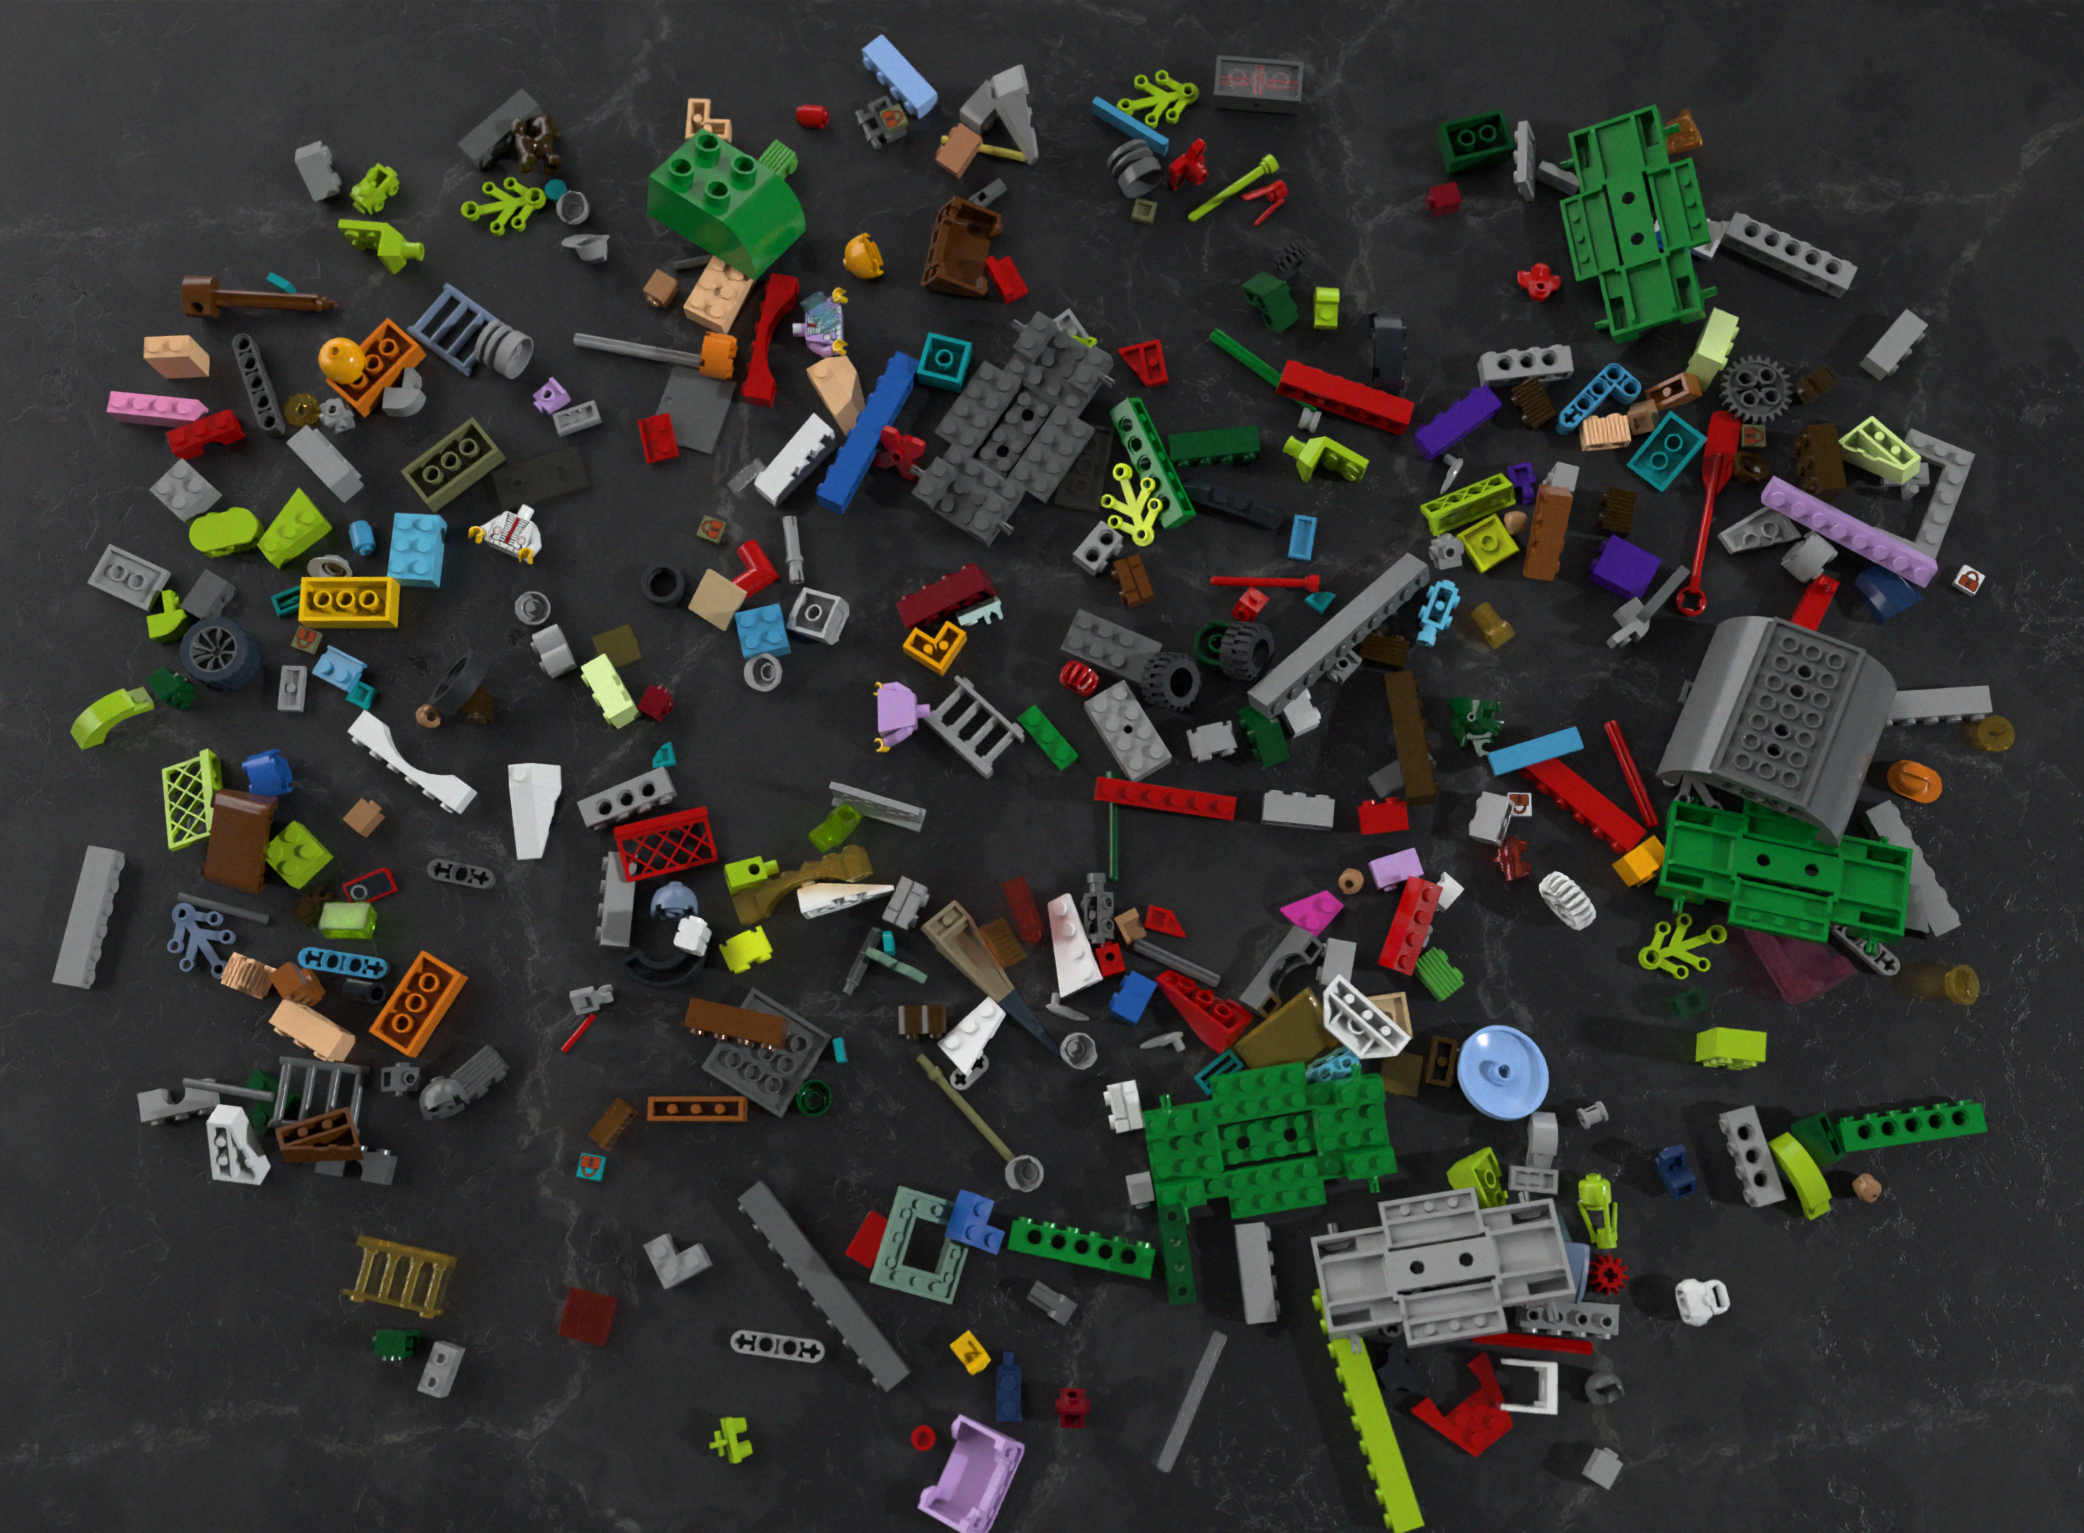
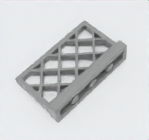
M831 781L829 789L834 796L831 804L833 807L920 833L926 814L925 809Z

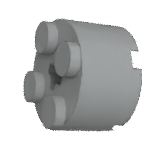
M1814 530L1809 531L1803 536L1806 539L1805 541L1794 544L1781 563L1786 570L1805 584L1811 578L1814 580L1818 578L1824 571L1822 566L1826 562H1831L1838 554L1835 548Z
M1227 721L1226 726H1223V722L1198 727L1194 734H1192L1191 730L1186 731L1193 759L1197 758L1198 763L1211 760L1212 755L1218 753L1220 757L1232 755L1235 753L1234 749L1238 748L1231 721Z

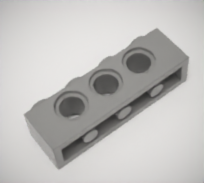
M1559 344L1544 349L1532 347L1526 351L1512 349L1498 354L1496 352H1487L1481 355L1477 364L1481 387L1486 384L1489 388L1519 385L1533 376H1536L1539 382L1566 380L1570 378L1574 371L1570 346L1562 347ZM1542 360L1549 361L1551 366L1545 365ZM1520 363H1527L1530 368H1524ZM1498 365H1504L1508 370H1501Z
M662 766L577 802L586 827L591 831L599 832L608 828L610 823L615 821L621 823L630 818L629 815L637 812L638 814L645 813L653 805L669 803L673 800L672 797L677 796L667 770ZM649 787H654V794L650 797H645V790ZM627 796H633V802L628 806H624L623 800ZM611 805V812L607 815H602L603 807Z
M1754 1105L1719 1114L1721 1118L1719 1125L1722 1132L1727 1135L1729 1141L1727 1148L1730 1155L1734 1156L1736 1161L1735 1171L1739 1180L1743 1182L1745 1188L1743 1195L1746 1202L1750 1203L1751 1207H1760L1786 1199ZM1740 1127L1746 1131V1138L1744 1140L1738 1136V1129ZM1748 1150L1754 1154V1161L1752 1163H1749L1746 1159ZM1756 1174H1759L1762 1177V1184L1760 1187H1758L1754 1183V1177Z

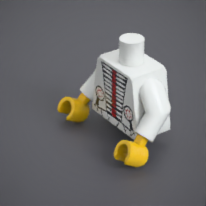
M526 505L521 506L517 515L505 511L502 515L495 517L481 527L473 526L469 529L468 538L476 536L475 542L477 544H480L482 537H485L484 540L490 547L518 558L519 562L523 560L528 564H532L533 557L542 547L538 527L530 521L534 510Z

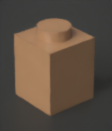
M656 269L644 287L643 292L646 301L650 305L666 309L679 287L674 278Z
M361 798L343 820L359 834L367 838L385 816L380 813L382 808L373 800L367 802Z

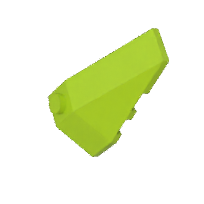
M1486 1147L1456 1162L1446 1173L1449 1183L1454 1190L1475 1188L1479 1210L1506 1206L1505 1199L1508 1198L1506 1190L1502 1191L1499 1177L1502 1176V1173L1491 1147Z

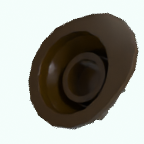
M1744 451L1734 455L1732 472L1741 483L1756 484L1768 476L1770 468L1760 456Z

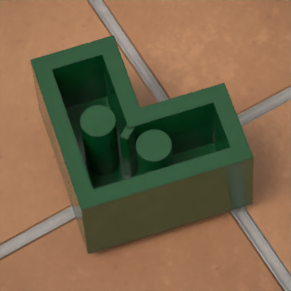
M1261 272L1242 285L1249 304L1260 309L1267 328L1279 333L1299 320L1296 312L1298 307L1289 295L1290 288L1285 281L1277 279L1274 275L1271 276Z
M1251 705L1238 710L1240 720L1237 721L1242 733L1246 732L1250 744H1253L1254 749H1251V753L1256 762L1260 761L1264 768H1268L1290 758L1280 721L1276 716L1269 720L1252 708Z
M255 1069L242 1087L274 1092L275 1098L273 1102L257 1100L259 1103L247 1119L251 1127L259 1134L273 1137L277 1128L268 1127L270 1118L273 1119L279 1080L265 1070ZM288 1088L283 1117L285 1120L302 1099L290 1088Z

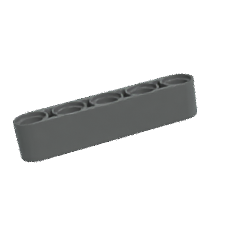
M238 334L232 341V347L258 425L270 437H280L285 432V424L260 349L250 336ZM259 383H262L259 388H256ZM266 402H268V405H267L266 407L262 408V406H263ZM275 422L272 427L268 428L270 423Z

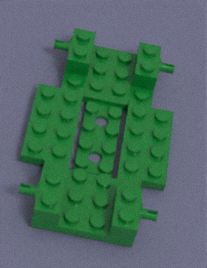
M1656 104L1569 133L1573 158L1560 162L1563 171L1572 167L1576 168L1581 194L1559 201L1576 281L1578 284L1599 278L1608 319L1595 322L1596 330L1599 331L1610 327L1612 338L1617 344L1639 338L1638 331L1681 319L1683 324L1706 318L1704 299L1718 295L1716 286L1703 290L1699 286L1689 251L1690 249L1712 243L1694 162L1691 157L1670 164L1667 146L1668 135L1681 132L1678 122L1665 127ZM1647 174L1663 242L1664 253L1661 254L1643 175ZM1605 187H1607L1609 199L1620 244L1621 254L1624 265L1622 266L1620 263L1610 212L1604 190ZM1632 193L1635 195V199L1631 204L1623 203V197L1626 194ZM1636 234L1644 236V240L1640 245H1633L1631 242L1632 237Z
M1690 797V803L1672 801L1667 813L1665 832H1667L1662 867L1657 876L1655 895L1674 900L1673 914L1677 912V915H1681L1683 913L1684 902L1702 905L1706 898L1730 903L1727 925L1824 946L1828 939L1829 924L1847 928V936L1867 941L1865 954L1869 955L1871 953L1870 956L1876 955L1877 943L1896 946L1903 938L1913 849L1888 844V836H1879V842L1847 835H1843L1839 848L1815 840L1819 827L1748 799H1745L1743 814L1699 805L1700 799L1697 797L1695 801V797ZM1764 855L1769 859L1770 864L1768 866H1761L1757 863L1756 858ZM1808 865L1815 866L1818 870V875L1814 877L1807 875L1805 867ZM1737 874L1742 875L1745 878L1754 877L1758 879H1763L1768 881L1769 883L1777 882L1791 885L1793 888L1801 887L1815 890L1817 893H1830L1832 894V896L1823 897L1814 894L1742 880L1741 877H1737Z
M1304 1061L1209 1076L1212 1100L1171 1107L1170 1094H1165L1166 1104L1164 1095H1160L1162 1108L1142 1111L1157 1207L1182 1203L1185 1222L1189 1224L1188 1209L1193 1206L1207 1204L1206 1199L1228 1196L1231 1218L1237 1219L1326 1204L1323 1180L1344 1176H1347L1349 1180L1364 1178L1368 1179L1370 1193L1380 1192L1378 1177L1397 1172L1394 1149L1389 1143L1383 1104L1386 1098L1382 1077L1378 1073L1361 1075L1360 1063L1350 1064L1352 1077L1308 1084ZM1310 1110V1112L1217 1127V1125ZM1288 1128H1293L1297 1132V1136L1293 1141L1284 1139V1131ZM1241 1136H1246L1250 1139V1144L1245 1149L1239 1148L1236 1144L1237 1139ZM1313 1150L1317 1151V1154H1312V1156L1234 1169H1224L1223 1165H1236L1241 1162L1259 1161L1265 1158L1283 1157L1289 1154L1307 1153Z

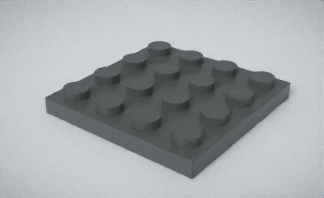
M752 988L740 1008L781 1016L789 1020L790 1024L784 1049L777 1048V1052L763 1050V1048L759 1047L760 1044L754 1043V1047H748L736 1043L737 1039L731 1038V1042L719 1040L702 1066V1069L782 1118L796 1097L799 1087L806 1081L833 1037L760 991Z

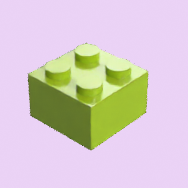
M296 821L288 825L268 844L266 861L290 886L297 889L302 888L333 858L329 851L305 826Z

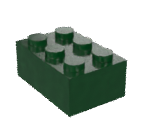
M1503 109L1440 123L1436 133V140L1447 175L1510 160L1515 149Z

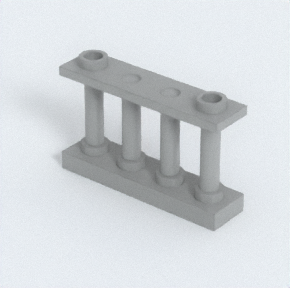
M957 675L954 678L955 684L958 686L957 689L936 710L931 711L930 718H921V720L988 780L993 774L992 762L1015 738L1022 744L1025 741L1024 730L1015 722L1011 724L972 689L974 685L967 678L961 679ZM966 693L975 702L952 726L946 727L941 722L943 720L942 716ZM983 708L991 718L969 741L963 742L957 737L959 735L958 732ZM999 723L1008 733L986 756L979 757L974 752L976 750L975 747Z

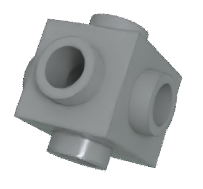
M341 397L329 399L326 403L320 405L322 411L319 414L323 426H328L334 434L356 427L353 416H355L351 405L346 404Z
M1450 533L1438 535V539L1431 540L1432 546L1429 547V554L1431 560H1434L1435 567L1442 570L1462 566L1461 554L1464 553V548L1458 538L1451 536Z

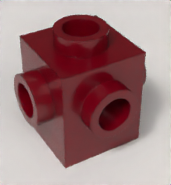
M1061 1388L1060 1398L1055 1399V1414H1060V1428H1085V1414H1090V1399H1085V1389Z

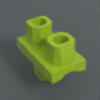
M722 1418L720 1421L724 1439L721 1430L715 1431L716 1441L709 1443L710 1449L717 1447L719 1456L726 1455L724 1445H726L729 1462H741V1458L752 1454L750 1441L737 1443L736 1433L747 1431L745 1418Z

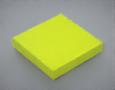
M1496 513L1456 536L1462 542L1464 550L1480 574L1520 551Z

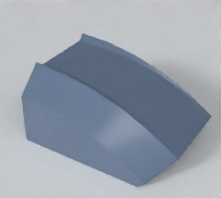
M1564 1242L1576 1290L1575 1301L1569 1303L1577 1305L1583 1299L1590 1247L1586 1244Z

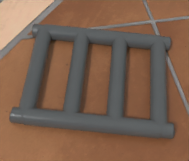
M281 1056L279 1061L282 1069L273 1119L270 1118L268 1127L278 1129L308 1119L316 1071L325 1070L331 1071L324 1114L335 1111L341 1073L356 1074L350 1113L358 1137L359 1128H357L364 1080L365 1075H368L370 1067ZM292 1067L307 1068L298 1121L283 1119Z

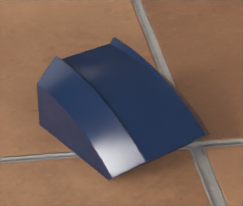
M1875 564L1862 571L1854 583V588L1879 625L1924 599L1910 580L1879 564Z

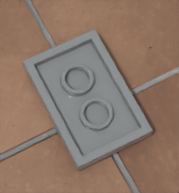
M1528 121L1518 122V131H1515V142L1518 144V151L1514 152L1515 164H1517V171H1514L1515 185L1518 184L1519 194L1523 195L1526 202L1535 201L1536 140Z
M109 544L87 583L150 612L171 573Z

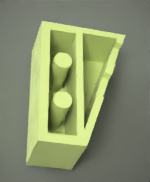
M1713 308L1695 345L1696 349L1693 357L1691 356L1688 364L1690 365L1685 373L1697 376L1700 389L1704 392L1717 371L1724 369L1728 361L1725 355L1728 356L1734 344L1730 341L1735 339L1739 330L1736 327L1739 318L1717 308Z
M605 653L581 666L584 672L581 677L587 687H592L594 691L592 696L597 705L603 707L605 711L603 716L609 725L614 724L619 729L642 716Z

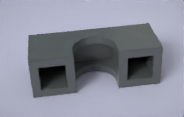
M360 1145L364 1160H357L363 1168L361 1181L391 1185L397 1156L390 1155V1150L376 1148V1152L367 1151L368 1146ZM355 1160L316 1162L314 1172L345 1177L349 1164Z

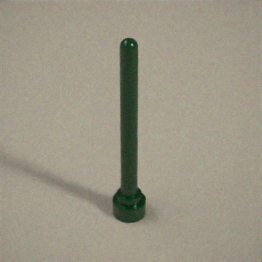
M1108 771L1104 773V777L1123 780V772ZM1109 803V879L1111 882L1118 881V804Z

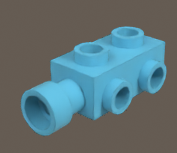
M1442 580V582L1437 581L1435 586L1430 585L1426 598L1429 599L1427 606L1422 605L1417 617L1421 619L1419 627L1423 628L1416 639L1418 644L1433 648L1436 641V633L1440 635L1443 628H1449L1453 618L1449 616L1451 608L1456 609L1460 600V596L1457 595L1459 589L1454 588L1455 584L1453 582ZM1442 597L1445 603L1438 601L1437 598ZM1434 617L1437 623L1429 620V618Z
M1346 1046L1337 1048L1327 1056L1316 1059L1313 1063L1307 1065V1082L1311 1084L1335 1080L1343 1076H1351L1350 1064L1360 1063L1358 1061L1359 1058Z

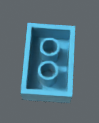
M395 513L387 577H393L400 586L440 587L447 523L440 515Z

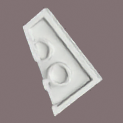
M987 997L941 1039L937 1045L968 1078L972 1072V1066L977 1059H980L984 1046L989 1039H992L1006 1014L990 997Z

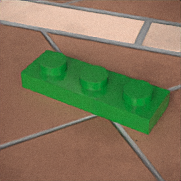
M1035 704L1017 718L1021 726L1060 771H1063L1079 757Z

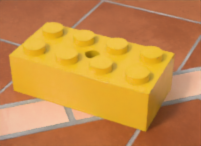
M302 577L298 621L307 628H397L400 584L393 577Z

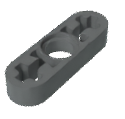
M435 859L429 863L427 868L429 876L440 882L480 890H489L496 882L494 873L482 867ZM441 864L442 868L450 870V875L440 872L437 876L434 869L439 868ZM461 868H465L468 872L466 879L458 881L456 879V872ZM475 870L474 875L483 877L486 873L489 881H485L482 885L481 881L473 879V871Z

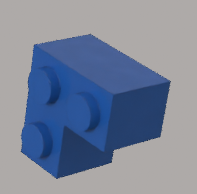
M1132 971L1130 976L1124 975L1119 985L1123 989L1120 994L1114 993L1108 1007L1111 1008L1110 1015L1136 1027L1157 983Z
M960 1189L944 1236L997 1255L1005 1231L986 1225L994 1204L993 1200Z

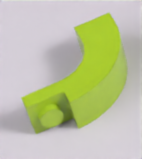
M144 687L128 692L123 688L101 698L88 707L76 719L70 732L80 748L84 750L104 743L107 733L113 726L128 717L152 710L155 704Z
M1788 1132L1768 1142L1767 1145L1772 1160L1785 1172L1793 1183L1799 1195L1804 1215L1811 1221L1831 1210L1828 1199L1832 1197L1828 1186L1816 1164L1801 1144Z

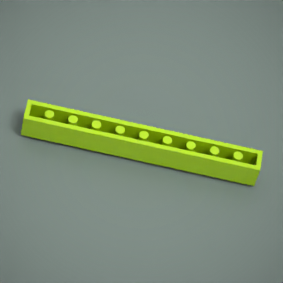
M1318 1288L1313 1290L1315 1296L1311 1298L1315 1310H1320L1323 1319L1319 1320L1325 1335L1328 1334L1321 1290ZM1362 1337L1360 1338L1363 1352L1359 1354L1356 1344L1357 1354H1352L1350 1340L1330 1341L1327 1347L1331 1358H1336L1338 1368H1335L1337 1378L1340 1383L1344 1382L1346 1392H1343L1347 1407L1352 1406L1354 1416H1351L1352 1424L1355 1431H1360L1362 1440L1359 1441V1445L1363 1455H1368L1370 1465H1367L1371 1480L1376 1479L1378 1489L1375 1490L1379 1504H1384L1386 1514H1383L1387 1529L1392 1528L1394 1533H1403L1424 1526Z

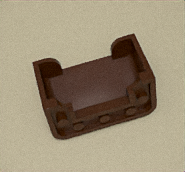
M954 196L943 205L936 217L922 286L934 291L978 299L985 296L989 289L987 278L983 277L985 259H987L990 241L995 235L998 236L1002 230V223H1000L1002 215L957 196Z
M223 788L218 790L217 794L212 795L210 807L214 808L207 860L203 862L201 868V875L204 876L205 881L250 894L259 895L266 887L267 875L263 874L267 868L265 867L270 827L274 820L272 816L274 809H277L279 797Z

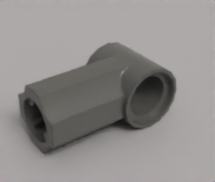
M1038 1280L1027 1296L1029 1301L1044 1309L1050 1317L1064 1326L1078 1306L1063 1294L1056 1293Z

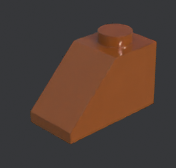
M1685 372L1645 390L1647 400L1654 399L1657 411L1684 405L1702 396L1697 376Z

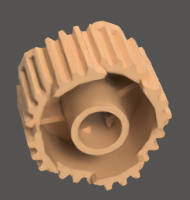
M233 952L221 976V984L258 999H263L272 985L268 975L277 969L267 965L264 966L259 961Z

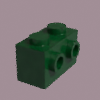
M165 665L145 679L160 700L177 710L187 708L192 704V700L198 697L193 691L195 686L187 677L183 678L180 673L174 672Z
M1825 1111L1799 1119L1790 1124L1793 1137L1806 1150L1817 1168L1837 1162L1846 1156Z
M399 1328L377 1330L376 1335L372 1339L374 1356H382V1361L404 1360V1357L417 1355L420 1330Z

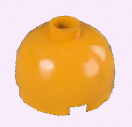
M867 233L856 236L846 245L845 258L843 259L846 270L851 271L856 277L861 279L875 278L883 273V270L879 269V265H883L881 255L875 242L870 243L867 239L870 237Z
M341 337L326 342L321 348L318 357L320 368L326 377L340 384L352 383L360 378L363 374L364 365L366 366L367 363L365 353L358 344L348 338Z

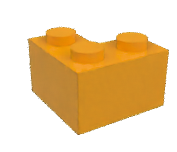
M946 621L935 639L914 628L904 643L903 649L905 654L940 676H943L967 641L966 632Z
M1653 835L1612 864V866L1628 887L1635 883L1639 887L1660 871L1664 847L1656 836Z

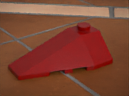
M1170 969L1155 979L1157 985L1198 1037L1219 1054L1235 1042L1254 1017L1253 1014L1237 1002L1229 998L1227 1001L1214 996L1215 991L1211 989L1204 991L1196 987L1194 981Z

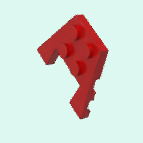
M1482 1351L1466 1364L1482 1386L1444 1417L1428 1396L1410 1409L1414 1415L1474 1457L1478 1456L1514 1427L1508 1410L1500 1409L1501 1404H1505L1485 1351Z

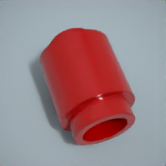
M804 104L797 108L796 122L801 124L802 127L823 129L829 123V112L826 111L824 106Z

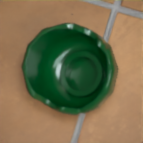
M812 1079L804 1082L796 1093L797 1107L806 1116L817 1117L824 1114L832 1102L831 1089L822 1080Z

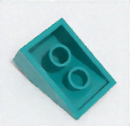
M1670 411L1629 461L1627 466L1663 493L1708 438Z

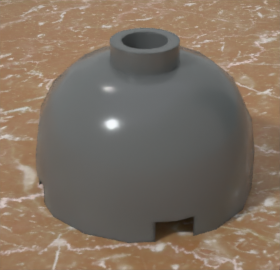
M444 1076L433 1078L430 1081L431 1083L424 1088L419 1099L423 1117L427 1120H433L432 1115H439L440 1119L452 1116L464 1110L465 1103L470 1104L467 1092L462 1084L457 1080L444 1078Z

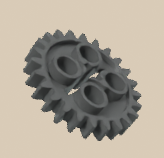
M1749 355L1746 360L1741 357L1737 363L1732 362L1729 366L1730 368L1724 371L1725 375L1721 377L1720 381L1722 383L1718 387L1719 390L1723 391L1719 398L1726 399L1722 406L1729 405L1730 408L1727 413L1729 414L1734 411L1736 413L1734 416L1735 420L1738 417H1742V424L1747 420H1750L1751 425H1754L1757 421L1760 425H1764L1766 421L1771 424L1775 419L1778 420L1782 413L1786 412L1787 406L1792 402L1790 397L1793 395V391L1788 389H1790L1793 383L1786 382L1790 375H1782L1785 368L1777 369V361L1771 365L1769 364V357L1765 361H1761L1760 355L1755 360ZM1761 376L1765 377L1767 381H1764ZM1739 379L1744 380L1746 384L1741 383ZM1766 397H1769L1772 402H1769ZM1743 399L1748 400L1751 405L1746 404Z

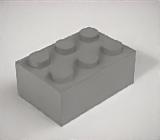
M306 425L286 442L343 503L364 486L359 480L362 476L317 428L312 431Z

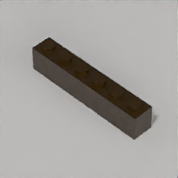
M1412 670L1384 674V686L1407 807L1436 803V795L1440 794L1438 781H1433L1432 776L1435 773L1434 760H1429L1428 753H1431L1430 739H1425L1424 732H1427L1426 719H1421L1420 712L1423 711L1422 699L1417 698L1416 691H1419L1418 678H1413Z

